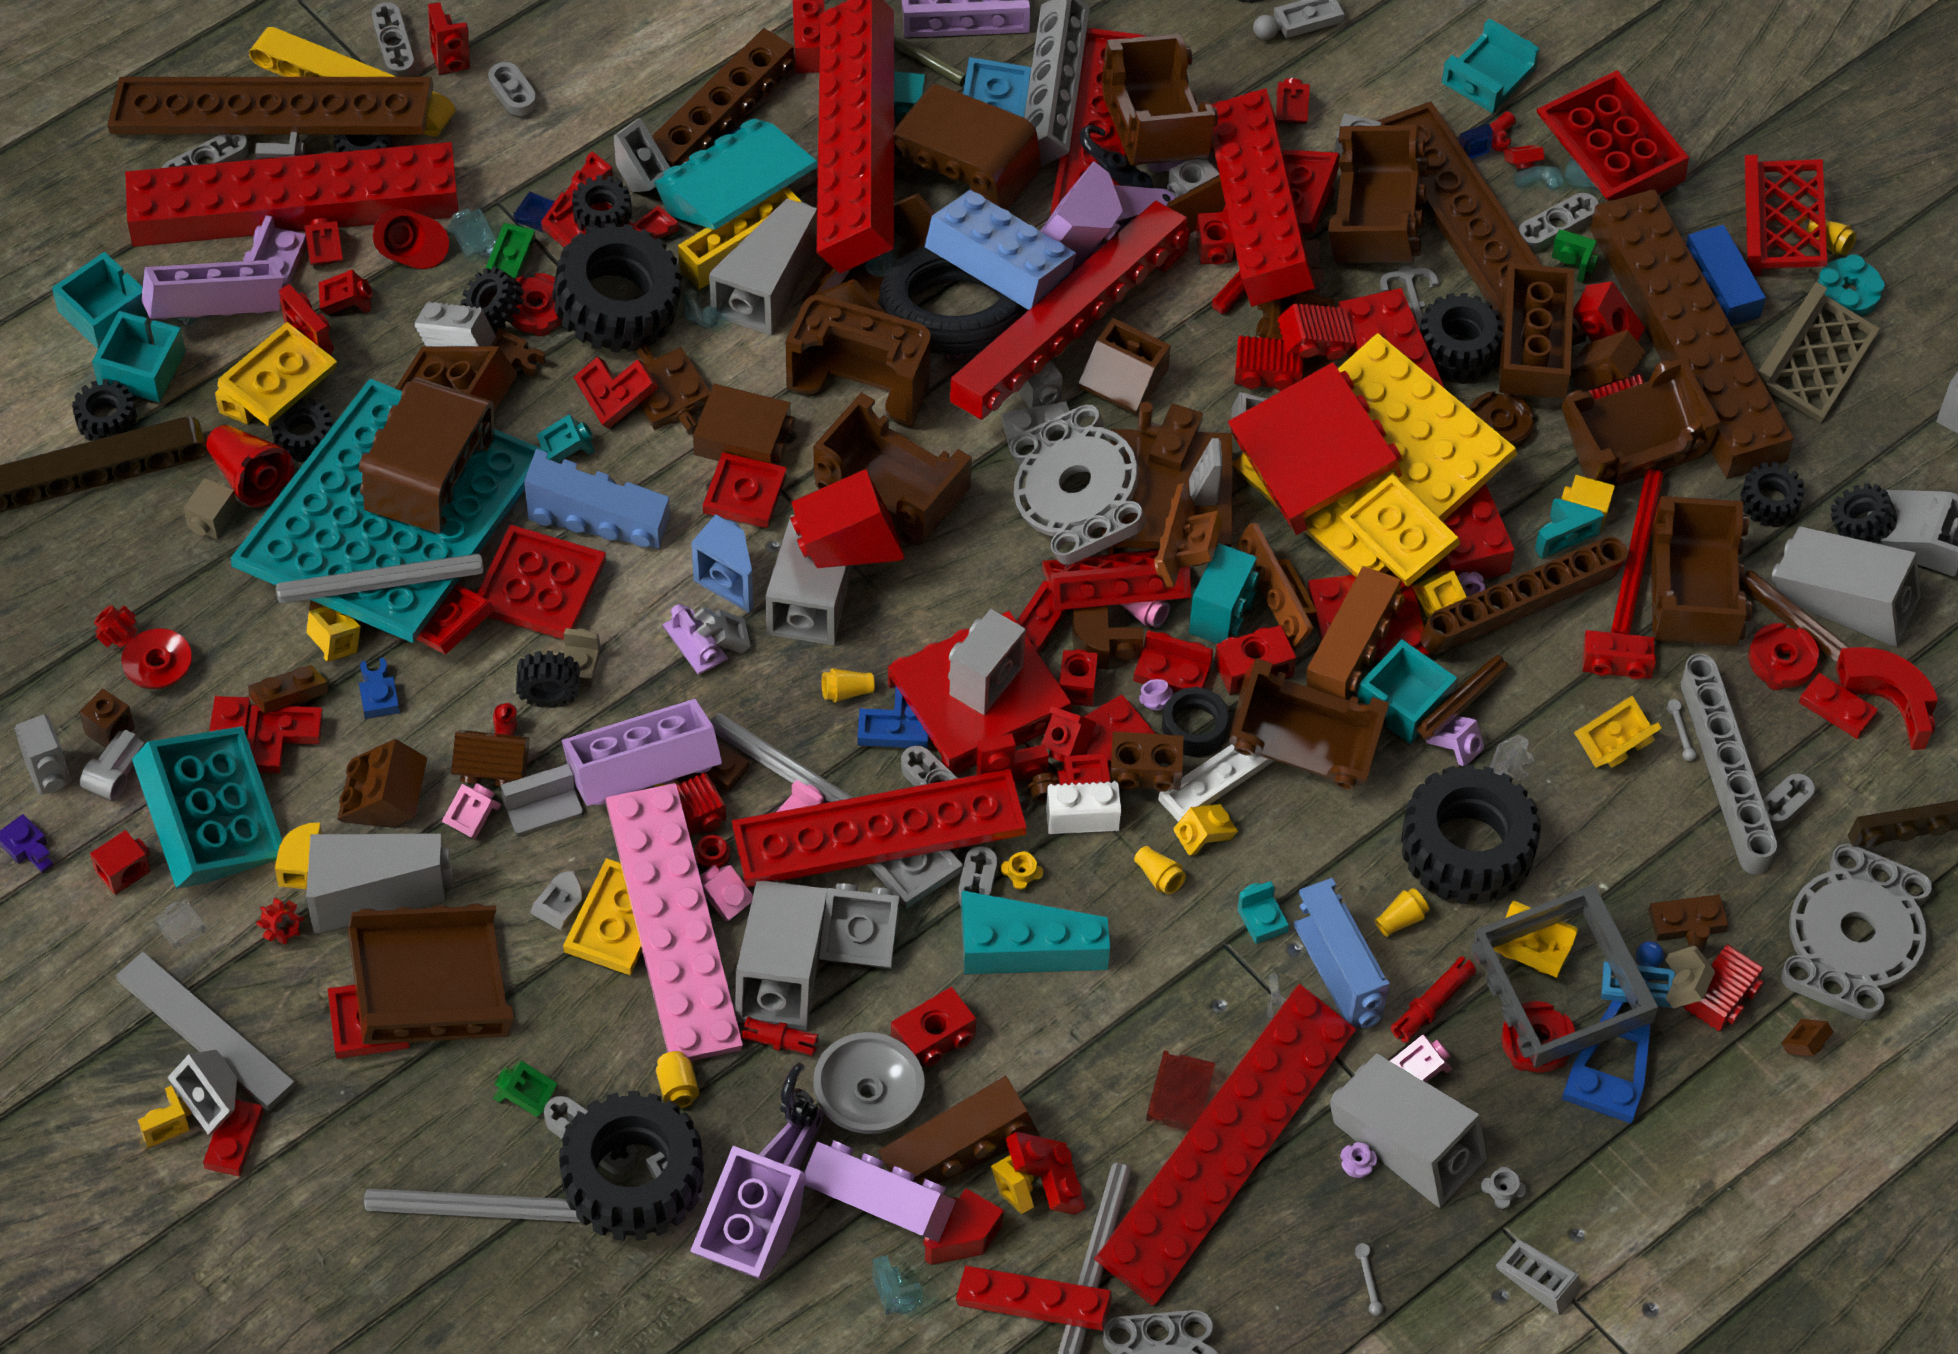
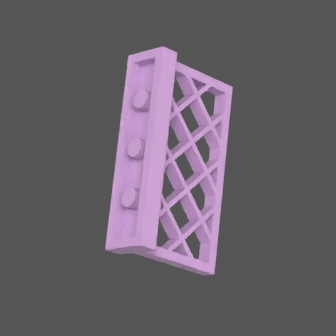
M901 0L904 38L1029 33V0H981L983 2H977L978 0Z

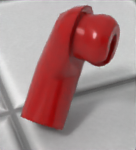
M1505 111L1486 128L1488 144L1495 151H1504L1511 143V137L1507 139L1506 131L1516 124V118L1511 112Z
M499 704L493 712L495 734H515L517 729V709L513 704Z

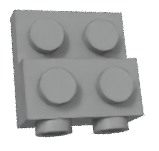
M840 883L836 884V889L827 888L819 961L891 969L900 897L893 895L894 890L879 887L872 888V893L857 891L858 886Z

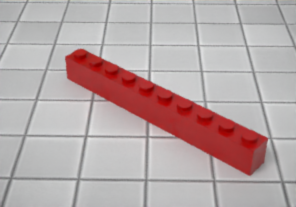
M1154 201L952 376L950 402L980 420H983L992 411L998 410L1003 401L1012 393H1017L1028 379L1034 374H1039L1045 364L1053 357L1059 356L1070 342L1075 338L1081 337L1087 327L1095 320H1100L1112 305L1122 301L1128 291L1136 284H1141L1146 276L1156 267H1160L1176 249L1179 250L1183 247L1188 236L1186 232L1187 217L1158 201Z

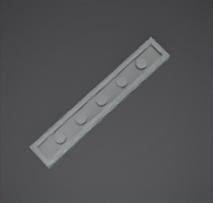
M141 952L116 974L117 981L199 1052L217 1049L237 1077V1085L267 1111H271L296 1088L295 1081L144 952Z

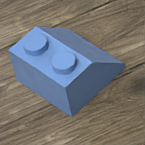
M715 514L691 542L694 582L750 613L753 610L752 568L744 530L734 521L725 520Z

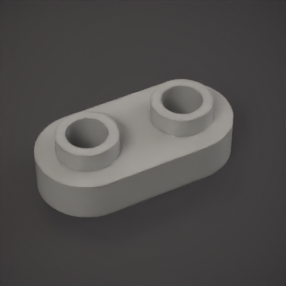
M500 62L490 68L488 72L489 86L510 114L516 116L531 113L536 107L535 91L519 68L510 62Z

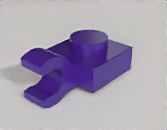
M24 814L0 830V846L18 864L28 858L41 873L54 865L48 858L50 852L44 847L47 843L45 835Z

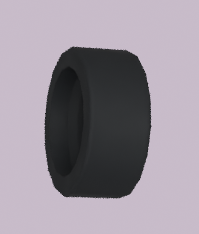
M1200 687L1183 688L1174 693L1165 703L1162 718L1163 734L1184 736L1183 754L1207 755L1217 750L1225 741L1229 723L1227 705L1218 694L1209 689ZM1196 708L1211 714L1216 720V725L1212 731L1206 734L1194 735L1179 729L1175 724V717L1185 709Z

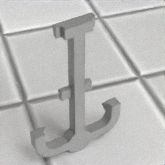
M1402 266L1398 271L1384 274L1380 280L1381 292L1389 291L1387 285L1389 281L1400 280L1405 283L1410 300L1408 304L1410 309L1413 310L1420 330L1422 319L1420 308H1425L1424 301L1418 302L1412 281L1416 277H1427L1430 280L1429 287H1438L1439 282L1436 274L1427 268L1413 269L1409 266Z

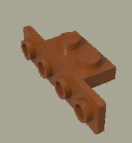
M1185 483L1177 485L1175 495L1171 499V510L1169 517L1165 521L1166 528L1164 535L1160 538L1158 556L1154 560L1156 572L1159 577H1163L1167 588L1175 587L1181 567L1201 566L1213 560L1223 522L1218 511L1194 516L1196 509Z
M1250 523L1237 541V546L1240 551L1257 557L1255 571L1260 573L1257 584L1276 620L1282 626L1292 649L1300 648L1313 630L1310 621L1316 615L1317 610L1290 560H1277L1257 523Z

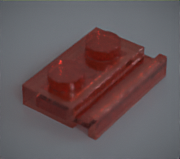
M1164 1050L1146 1121L1151 1122L1153 1119L1161 1121L1163 1125L1189 1131L1205 1108L1215 1070V1063L1181 1054L1180 1056L1170 1055L1169 1051Z

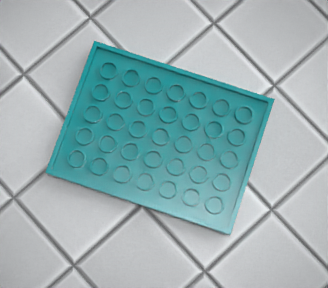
M370 378L232 555L231 567L276 585L280 582L478 554L525 490L524 480L536 449L546 453L547 450L494 429V441L489 450L482 449L481 451L475 450L453 487V501L451 504L447 503L443 506L442 516L447 518V523L440 534L364 510L363 495L360 494L362 473L359 472V463L365 452L369 453L376 432L378 429L384 428L391 407L398 405L402 391ZM461 577L309 600L414 643Z

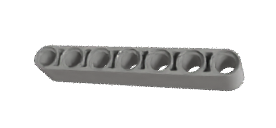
M1695 654L1688 658L1680 682L1681 689L1739 863L1747 873L1761 875L1766 873L1771 866L1777 848V841L1717 664L1708 655ZM1754 851H1759L1763 854H1757Z

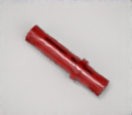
M1458 957L1456 962L1420 998L1416 997L1409 1003V1009L1390 1027L1392 1034L1398 1040L1401 1038V1042H1409L1411 1037L1424 1024H1430L1435 1019V1013L1476 974V968L1469 959L1462 965L1466 957Z

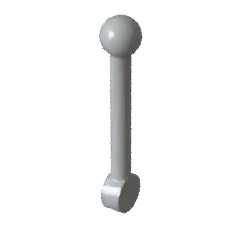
M1672 699L1667 704V711L1673 714L1684 748L1683 758L1691 762L1696 758V751L1690 746L1681 719V703L1676 699Z
M1360 1243L1355 1248V1256L1362 1263L1371 1301L1369 1312L1373 1316H1379L1383 1313L1384 1307L1378 1301L1368 1261L1370 1247L1365 1243Z

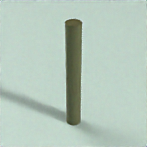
M894 34L895 49L960 86L965 83V73Z

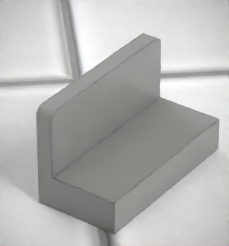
M569 764L501 785L503 804L515 835L518 837L583 816L582 807L574 790L573 774Z

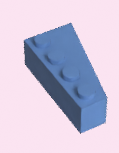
M536 449L524 480L529 521H534L543 526L552 525L566 528L575 533L594 534L607 540L617 539L626 541L639 547L660 548L670 519L668 496L626 482L623 486L618 485L605 473L597 471L596 475H590L575 469L577 463L566 459L563 460L562 464L546 459L548 453Z

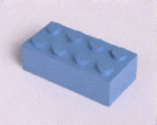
M969 190L932 215L925 248L1028 310L1071 274L1076 252L1067 248L1061 242L1040 232L1034 226L1025 223L1009 211L1000 208L972 190Z

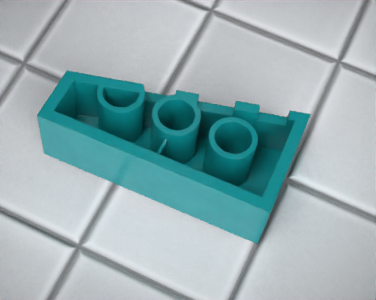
M962 890L961 925L964 974L1108 970L1110 955L1108 917Z

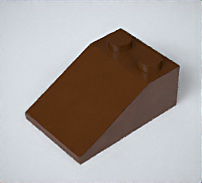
M499 346L421 347L395 389L402 391L406 382H411L417 377L493 402L495 412L516 378L517 373Z

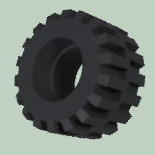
M1454 293L1447 294L1446 299L1440 296L1435 299L1434 304H1429L1426 307V311L1422 315L1420 332L1439 376H1445L1446 381L1453 382V379H1459V382L1463 383L1467 382L1468 378H1471L1473 381L1478 380L1481 374L1486 376L1490 373L1491 367H1495L1503 337V321H1500L1501 315L1498 310L1492 311L1493 305L1488 301L1485 303L1481 302V297L1475 295L1474 298L1468 297V293H1461L1460 296H1455ZM1449 335H1464L1472 340L1460 341L1451 338Z

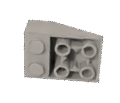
M1886 490L1896 510L1897 521L1894 522L1896 527L1894 530L1888 529L1890 535L1887 538L1882 535L1879 536L1881 542L1876 544L1916 552L1918 565L1955 577L1958 569V494L1945 491Z

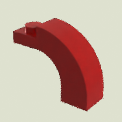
M1870 647L1842 648L1835 666L1840 686L1855 695H1877L1893 703L1903 716L1911 750L1925 749L1930 735H1933L1935 732L1933 713L1938 702L1936 692L1927 677L1911 662L1892 652Z

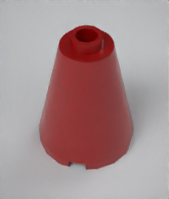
M229 425L216 427L207 438L206 448L238 499L250 507H264L273 503L279 496L277 493L283 486H287L293 478L295 471L294 459L279 445Z

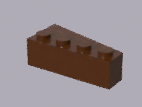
M1004 1076L878 1150V1153L889 1172L892 1173L894 1166L915 1174L912 1181L914 1183L923 1185L925 1179L939 1184L1009 1151L1006 1138L1014 1132L1040 1137V1134L1007 1076Z

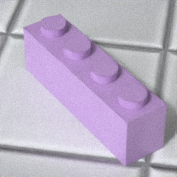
M274 260L145 267L141 301L149 318L159 320L175 317L199 318L207 315L231 316L239 313L262 314L279 311L280 296L278 290L282 288L283 276Z
M833 1140L831 1147L817 1142L804 1172L806 1175L805 1186L939 1242L956 1200L943 1195L946 1187L925 1179L923 1185L914 1183L912 1181L915 1174L894 1166L892 1173L882 1169L884 1161L863 1153L861 1160L851 1156L853 1148Z

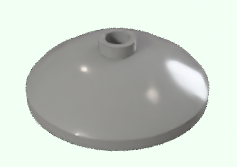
M862 1032L851 1034L835 1041L822 1053L814 1071L813 1088L820 1108L834 1123L853 1132L877 1134L893 1130L913 1116L923 1097L924 1074L917 1057L905 1044L884 1034ZM864 1092H870L874 1096L871 1098L863 1097L861 1094Z

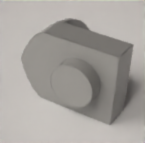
M565 871L555 876L533 903L530 913L561 931L577 912L582 901L583 890L574 871Z

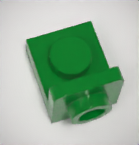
M1559 229L1551 258L1565 264L1580 267L1577 281L1583 283L1587 272L1593 274L1599 255L1594 254L1597 240Z
M520 1060L512 1068L505 1067L494 1083L498 1090L493 1099L500 1103L503 1099L507 1098L530 1114L538 1117L542 1114L558 1083Z

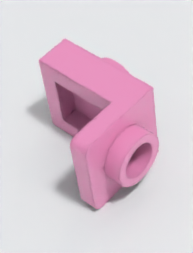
M714 865L700 875L704 895L724 922L729 921L752 902V893L731 865L720 869Z

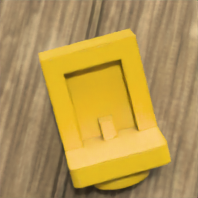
M1221 804L1190 807L1174 827V833L1188 855H1196L1205 843L1231 840L1238 832Z

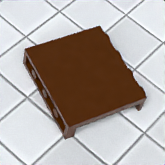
M1111 429V431L1127 441L1136 456L1139 478L1131 501L1141 506L1147 522L1144 529L1138 534L1108 547V555L1113 554L1114 547L1160 549V538L1164 535L1165 521L1169 517L1171 499L1175 495L1177 485L1185 483L1189 491V478L1212 438H1219V441H1221L1222 474L1219 500L1216 506H1195L1194 516L1218 511L1223 522L1217 545L1220 543L1232 548V433L1198 432L1181 471H1177L1149 462V453L1155 442V437L1143 434L1139 430ZM1110 439V443L1115 446L1118 444L1117 442ZM1126 452L1124 460L1126 464L1131 463L1128 453ZM1129 513L1125 515L1121 523H1132L1138 514ZM1102 527L1101 537L1106 533L1107 528Z
M471 904L466 907L438 905L424 909L400 907L395 910L379 911L367 908L351 913L347 932L363 1045L508 1037L514 1017L512 1006H506L493 924L497 910L496 905Z

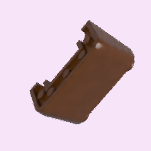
M1684 357L1674 361L1670 359L1664 360L1657 364L1648 382L1598 399H1594L1590 392L1577 390L1570 393L1564 399L1562 405V412L1583 476L1594 481L1597 480L1614 485L1615 488L1644 478L1646 471L1649 469L1665 471L1701 457L1709 450L1721 423Z
M1255 658L1244 676L1229 742L1235 746L1234 751L1245 756L1257 754L1334 780V784L1343 789L1353 790L1355 786L1363 785L1369 774L1389 702L1372 697L1369 705L1357 704L1359 698L1352 696L1349 700H1345L1284 679L1285 673L1278 672L1274 676L1271 673L1273 663Z

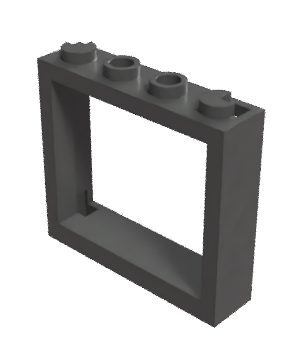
M1595 884L1475 930L1474 942L1471 946L1473 957L1478 965H1484L1488 973L1486 976L1488 987L1494 996L1499 995L1503 1004V1017L1509 1027L1514 1026L1519 1036L1517 1038L1519 1049L1524 1058H1530L1534 1068L1655 1021L1658 1006ZM1583 913L1632 1010L1541 1045L1493 948Z

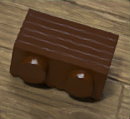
M1626 330L1615 333V335L1611 334V336L1603 337L1602 340H1595L1584 346L1571 364L1570 376L1574 379L1575 384L1585 392L1629 378L1632 370L1636 369L1635 365H1638L1639 361L1642 360V356H1645V350Z
M458 730L455 732L451 774L460 775L461 782L481 783V778L495 779V785L501 786L502 784L526 777L530 737L472 730Z

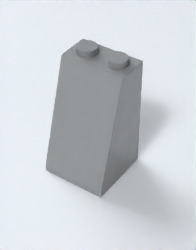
M786 199L709 274L711 316L772 336L817 252V208L803 202Z
M789 519L765 596L767 635L835 645L853 565L817 568L811 556L804 558L797 539L802 536L796 534L791 519Z
M1800 526L1793 539H1788L1785 545L1784 557L1781 563H1777L1774 566L1772 572V583H1775L1776 589L1800 608L1895 647L1898 646L1921 597L1916 552Z
M311 834L306 899L314 933H323L349 926L351 913L362 909L371 908L377 911L395 910L400 907L416 909L446 901V887L453 886L450 848L443 847L441 834Z
M769 881L756 882L736 969L735 1017L737 1022L745 1023L749 1016L753 1019L776 1025L779 1022L787 1023L788 1028L807 1031L819 962L827 896L826 888Z
M1377 1053L1367 1063L1362 1064L1354 1077L1344 1087L1338 1088L1329 1101L1335 1125L1356 1142L1367 1144L1369 1150L1375 1152L1377 1159L1439 1208L1487 1160L1480 1115Z

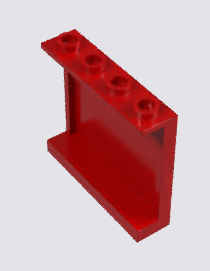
M1334 362L1227 421L1235 441L1296 536L1308 529L1304 520L1306 517L1392 469L1398 478L1403 476L1399 466L1403 458L1394 443L1390 445L1386 443L1384 437L1387 434L1378 419L1371 420L1368 415L1371 410L1361 394L1357 397L1352 391L1355 386L1346 371L1340 373Z
M1010 611L1001 614L1017 623ZM961 629L952 637L939 643H931L924 647L922 651L909 657H900L888 666V686L890 688L897 686L941 754L942 763L954 775L977 765L978 741L1012 733L1017 747L1046 733L1053 714L1050 713L1051 706L1071 712L1070 700L1026 635L1023 668L985 715L949 695L950 679H948L951 663L949 654L957 642L963 643L969 635L970 629Z

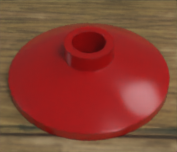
M163 628L150 629L137 634L127 643L122 653L121 663L126 677L132 683L146 689H161L177 683L187 674L192 663V652L186 639L179 633ZM157 663H163L160 666H154Z

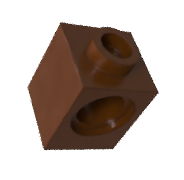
M103 688L79 711L85 735L107 748L118 731L127 730L132 732L135 729L129 705Z

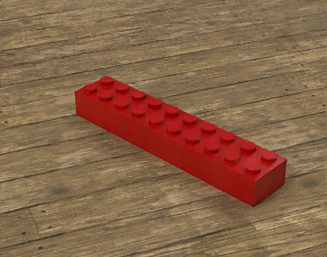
M847 0L820 14L817 253L839 274L894 249V10L884 0Z
M452 142L125 171L127 224L133 247L254 236L257 226H262L266 215L273 217L275 228L294 232L305 231V225H311V221L318 218H330L331 222L337 221L338 228L375 225L382 214L395 208L406 209L432 219L459 217Z
M1402 288L1339 302L1338 307L1346 308L1356 343L1347 351L1349 358L1378 333L1445 388ZM1485 483L1443 521L1459 538L1460 545L1436 563L1439 572L1454 570L1456 576L1463 572H1478L1483 576V579L1510 573L1515 549Z

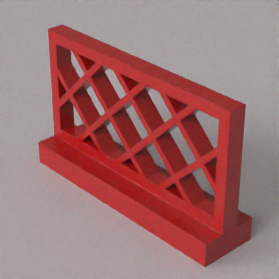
M1758 154L1745 155L1747 266L1753 276H1761V269L1827 267L1823 159L1758 162ZM1802 171H1816L1817 173L1808 183L1797 176ZM1765 172H1779L1784 177L1774 184L1765 178ZM1790 181L1801 188L1792 196L1781 189ZM1807 193L1818 200L1809 208L1798 201ZM1774 194L1785 201L1777 209L1766 203ZM1791 206L1802 213L1794 221L1783 215ZM1808 218L1819 225L1810 234L1800 227ZM1775 219L1786 226L1777 235L1766 228ZM1792 231L1802 238L1794 247L1783 240ZM1808 244H1811L1820 251V256H1805L1800 251ZM1775 245H1778L1787 252L1782 257H1767V252Z
M1159 550L1089 556L1070 565L1062 564L1057 559L1042 561V571L1052 593L1054 610L1191 598L1190 566L1181 567L1175 587L1167 588L1163 577H1159L1155 569L1154 560L1158 556Z

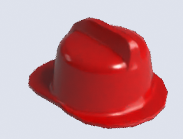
M395 208L382 214L373 228L372 238L374 246L381 255L390 260L414 268L427 269L435 267L442 262L448 253L449 238L447 231L439 222L427 216L406 209Z

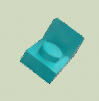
M1555 498L1550 512L1552 522L1544 525L1539 530L1535 551L1541 559H1544L1599 535L1604 517L1601 510Z

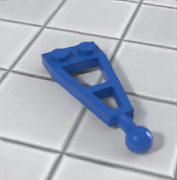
M1644 942L1636 950V961L1639 966L1658 968L1664 961V951L1656 942ZM1612 1001L1599 1022L1617 1016L1625 1002ZM1651 1023L1619 1035V1037L1637 1043L1632 1082L1586 1067L1600 1045L1598 1043L1581 1050L1571 1069L1561 1100L1632 1124L1645 1083Z

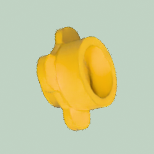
M1022 851L1012 855L1009 862L1005 861L1002 863L1001 873L1013 881L1015 889L1023 890L1031 881L1040 880L1043 877V868L1037 866L1035 858L1030 853ZM1019 869H1025V872L1021 873Z

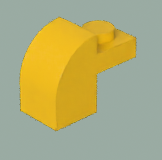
M321 823L301 825L284 837L279 846L274 868L278 887L307 889L311 834H323Z

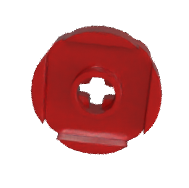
M535 273V277L525 279L524 276L515 279L522 285L520 288L524 290V295L520 296L524 299L523 305L517 306L521 310L520 313L512 315L515 319L511 323L512 326L524 332L534 333L536 336H546L552 329L562 324L563 318L557 317L554 309L555 302L552 300L554 276L545 273ZM539 299L542 300V305L538 307H533L529 303L530 301L537 302Z
M1773 623L1761 628L1755 634L1748 651V661L1753 672L1770 689L1777 691L1806 683L1814 675L1819 657L1818 645L1814 638L1802 628L1798 627L1797 630L1787 628L1786 623ZM1777 651H1781L1783 654L1789 653L1791 655L1789 660L1778 658Z
M1541 1001L1521 1004L1534 1031H1539L1541 1036H1547L1548 1038L1541 1045L1575 1032L1571 1019L1565 1013L1563 1016L1560 1012L1554 1010L1553 1005ZM1506 1021L1504 1022L1501 1043L1504 1052L1511 1059V1064L1515 1069L1544 1073L1561 1068L1567 1064L1570 1055L1534 1068L1530 1058H1524L1517 1043L1519 1036L1514 1026L1509 1027Z

